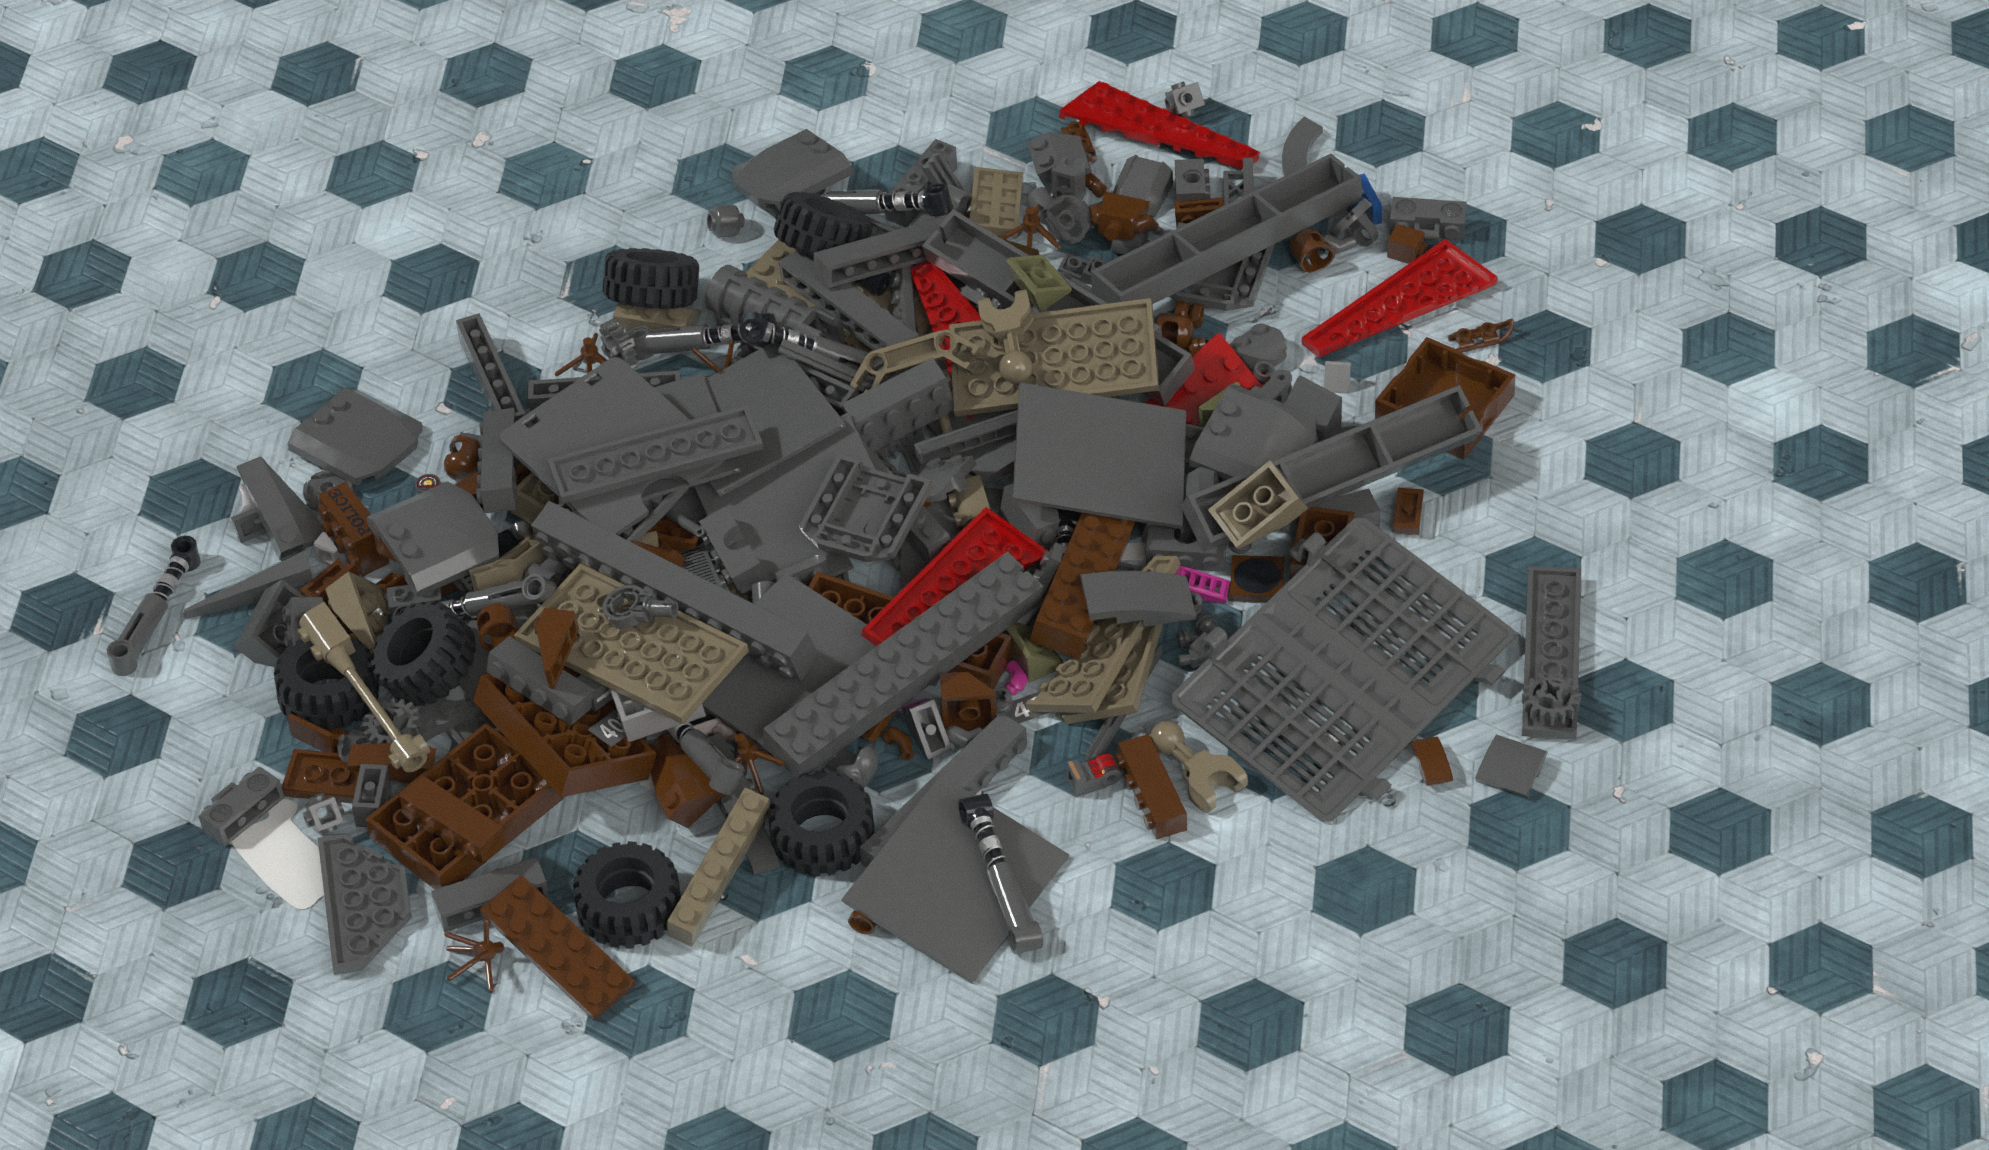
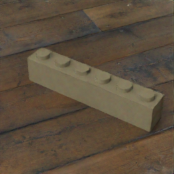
M746 787L744 788L668 919V936L693 947L766 820L769 812V798Z

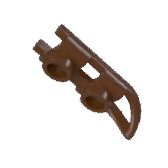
M1071 122L1068 127H1062V134L1079 136L1081 138L1085 152L1091 153V156H1087L1088 161L1096 162V151L1085 126L1079 124V122Z
M1511 318L1496 324L1486 322L1471 330L1461 328L1457 332L1448 335V341L1456 340L1459 348L1456 349L1461 353L1500 344L1506 341L1512 334L1514 319ZM1509 325L1507 332L1498 338L1495 330ZM1482 338L1483 342L1475 344L1473 339Z

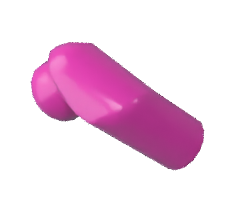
M1015 660L1006 665V670L1011 677L1009 679L1010 682L1005 684V688L1011 692L1012 696L1016 695L1018 691L1021 692L1028 683L1027 675Z

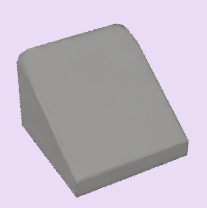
M1325 361L1324 388L1333 393H1349L1351 363Z
M322 532L313 543L317 561L330 566L337 559L340 560L338 549L328 535Z

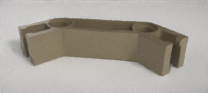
M937 331L868 353L850 386L863 392L865 388L861 385L871 373L876 376L871 387L872 389L888 381L890 376L903 373L931 358H934L936 362L949 359L963 368L972 371L975 362H964L957 357V353L962 345L972 348L971 354L981 355L983 349L952 331ZM951 337L953 340L952 347L949 350H943L942 343L944 339ZM878 358H883V368L875 371L874 362Z
M528 531L519 532L521 542L495 562L470 569L469 574L474 591L524 580L525 574L532 564L537 563L540 565L549 557L542 552L541 544L535 538L536 534L530 535Z

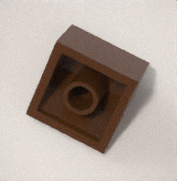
M968 672L940 673L942 714L945 729L950 725L958 726L966 731L979 727L984 729L997 717L996 695L993 689Z

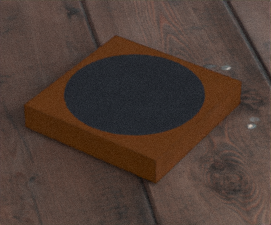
M1232 555L1230 601L1268 602L1284 585L1285 557Z

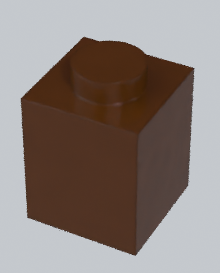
M1397 224L1388 239L1387 258L1407 264L1414 261L1427 250V243L1424 242L1425 232Z

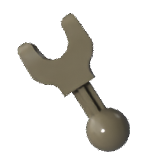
M1027 290L1016 291L1014 303L1006 309L994 308L990 298L979 299V315L984 331L990 336L996 337L999 345H1004L1005 355L999 364L1001 376L1013 384L1024 382L1032 372V362L1025 353L1021 352L1019 342L1025 341L1024 333L1034 320Z
M1162 721L1153 727L1150 737L1157 752L1162 755H1174L1184 764L1183 778L1189 783V800L1204 813H1209L1216 808V793L1212 790V787L1223 785L1234 792H1238L1248 785L1246 772L1232 757L1213 755L1206 749L1195 754L1184 743V732L1177 723Z

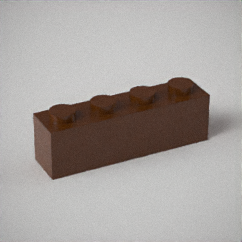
M1145 734L1118 742V754L1115 755V760L1120 770L1125 772L1124 778L1128 790L1133 789L1135 793L1134 801L1137 809L1143 810V819L1147 830H1152L1156 840L1187 831L1186 810L1150 735Z
M423 775L399 795L402 805L401 810L406 818L417 821L426 831L437 834L449 846L457 847L471 860L475 859L484 865L506 844L501 825Z

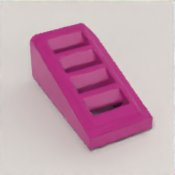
M1179 566L1176 575L1187 577L1190 592L1199 594L1203 601L1226 604L1230 580ZM1216 587L1220 588V593L1215 592Z

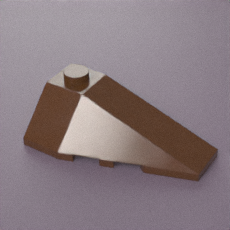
M663 733L650 745L657 753L650 774L657 799L667 818L689 828L725 794L711 788L708 776L684 753L679 744Z

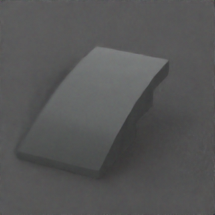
M1108 571L1081 574V584L1090 621L1115 617L1117 624L1142 620L1143 627L1196 619L1186 576L1146 571Z

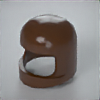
M1311 228L1303 229L1295 233L1291 238L1289 244L1290 253L1305 272L1311 273L1325 268L1335 257V250L1328 242L1323 241L1322 235L1317 230ZM1321 247L1329 249L1328 256L1325 259H1322L1319 255ZM1305 256H1309L1311 264L1304 258Z
M1159 313L1156 324L1162 329V337L1186 350L1189 344L1192 343L1194 336L1192 320L1184 315Z
M463 435L454 436L449 445L451 453L445 457L443 462L444 471L452 480L460 482L478 472V448H480L478 441ZM457 442L462 443L461 449L459 451L457 450L455 443Z
M491 603L483 607L478 613L477 627L479 629L480 644L483 649L491 651L509 636L515 639L514 634L518 631L513 611L507 605ZM485 634L492 639L493 644L490 645L484 641Z

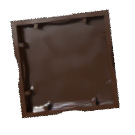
M1426 337L1408 359L1404 369L1389 382L1375 400V419L1460 385L1470 404L1466 411L1459 416L1460 420L1467 412L1473 410L1483 430L1474 441L1447 451V453L1464 460L1514 397L1516 375L1485 361L1468 357L1457 349Z

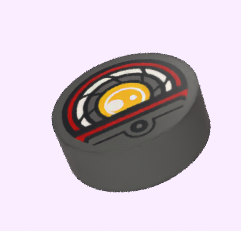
M434 474L420 476L415 482L417 495L440 485L439 477Z

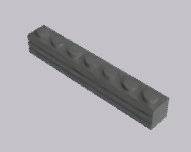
M1018 410L915 443L916 456L920 464L924 465L936 458L943 459L1015 435Z

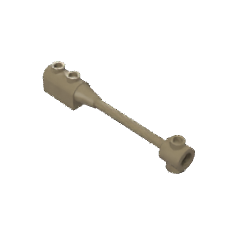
M948 369L942 370L947 378L949 388L953 389ZM948 414L938 418L942 433L951 432L952 427ZM967 474L964 478L968 487L961 492L953 490L952 493L947 494L951 509L957 508L958 511L953 513L957 528L962 527L964 529L985 507L990 509L980 475L970 477Z
M325 602L307 611L299 621L301 627L297 630L299 636L305 644L309 641L312 642L314 646L310 647V650L317 661L324 659L326 663L331 664L348 678L393 740L390 746L392 754L388 756L393 767L396 770L402 767L405 772H414L421 768L427 760V754L430 753L428 745L420 734L415 737L411 734L402 735L360 678L349 655L356 651L347 632Z

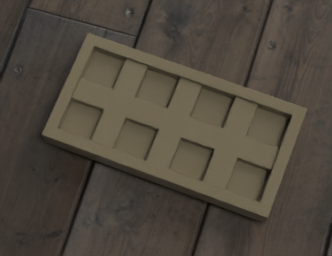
M975 167L969 219L997 236H1002L1018 227L1023 172ZM1018 233L1014 234L1011 237L1017 238Z

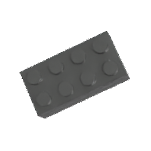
M934 358L842 403L845 414L849 413L852 416V421L861 440L872 451H877L881 447L954 411L953 397L947 378Z

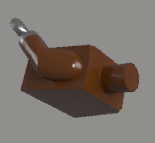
M1105 192L1101 206L1094 204L1090 207L1092 225H1099L1098 232L1110 241H1114L1117 238L1132 240L1138 233L1145 230L1151 233L1164 234V229L1149 215V200Z

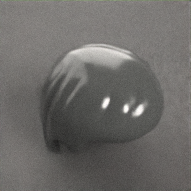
M870 745L865 747L859 746L860 752L857 754L843 749L822 768V771L825 774H830V771L837 772L841 777L846 775L852 778L854 783L858 782L865 788L876 774L878 768L877 752Z

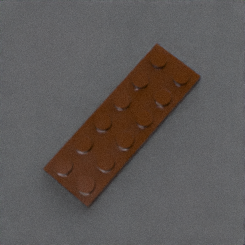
M522 875L480 908V914L484 918L489 919V923L593 1021L635 986V980Z

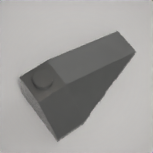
M261 456L238 465L239 474L278 559L313 546V543L321 535L323 529L317 516Z

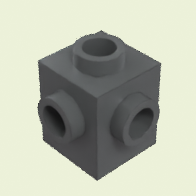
M1183 81L1171 85L1172 90L1165 92L1166 98L1164 102L1167 110L1176 115L1180 114L1181 117L1192 115L1195 113V108L1205 105L1198 82L1185 85Z
M325 793L310 797V803L304 805L306 808V812H303L304 820L308 828L313 827L314 831H322V834H326L338 829L337 825L344 822L341 816L345 814L340 800H335L334 796H326ZM323 807L326 809V815L319 818L317 811Z

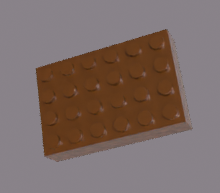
M491 674L480 676L473 702L560 797L649 779L657 753L643 738L628 742L625 736L611 747L588 730L615 710L609 703L597 711L591 708L575 723L570 725Z
M486 723L421 774L501 825L506 842L501 849L563 800V797H560L513 744ZM418 776L365 820L370 840L436 890L442 886L463 881L483 864L475 859H469L463 851L455 846H449L440 836L435 833H429L420 823L415 820H409L402 813L399 795L420 777Z

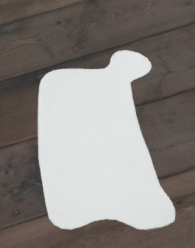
M283 799L268 811L269 817L267 819L252 824L236 837L232 844L267 886L294 908L307 909L324 896L319 847L291 821V817L297 812V804L291 800Z

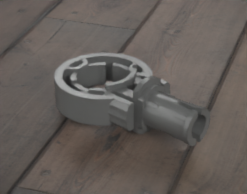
M625 585L616 588L607 595L602 606L609 624L620 629L630 628L639 623H648L655 617L676 618L679 609L677 601H659L654 593H645L642 588L636 585ZM623 599L635 601L628 611L624 613L617 612L618 607L624 603Z

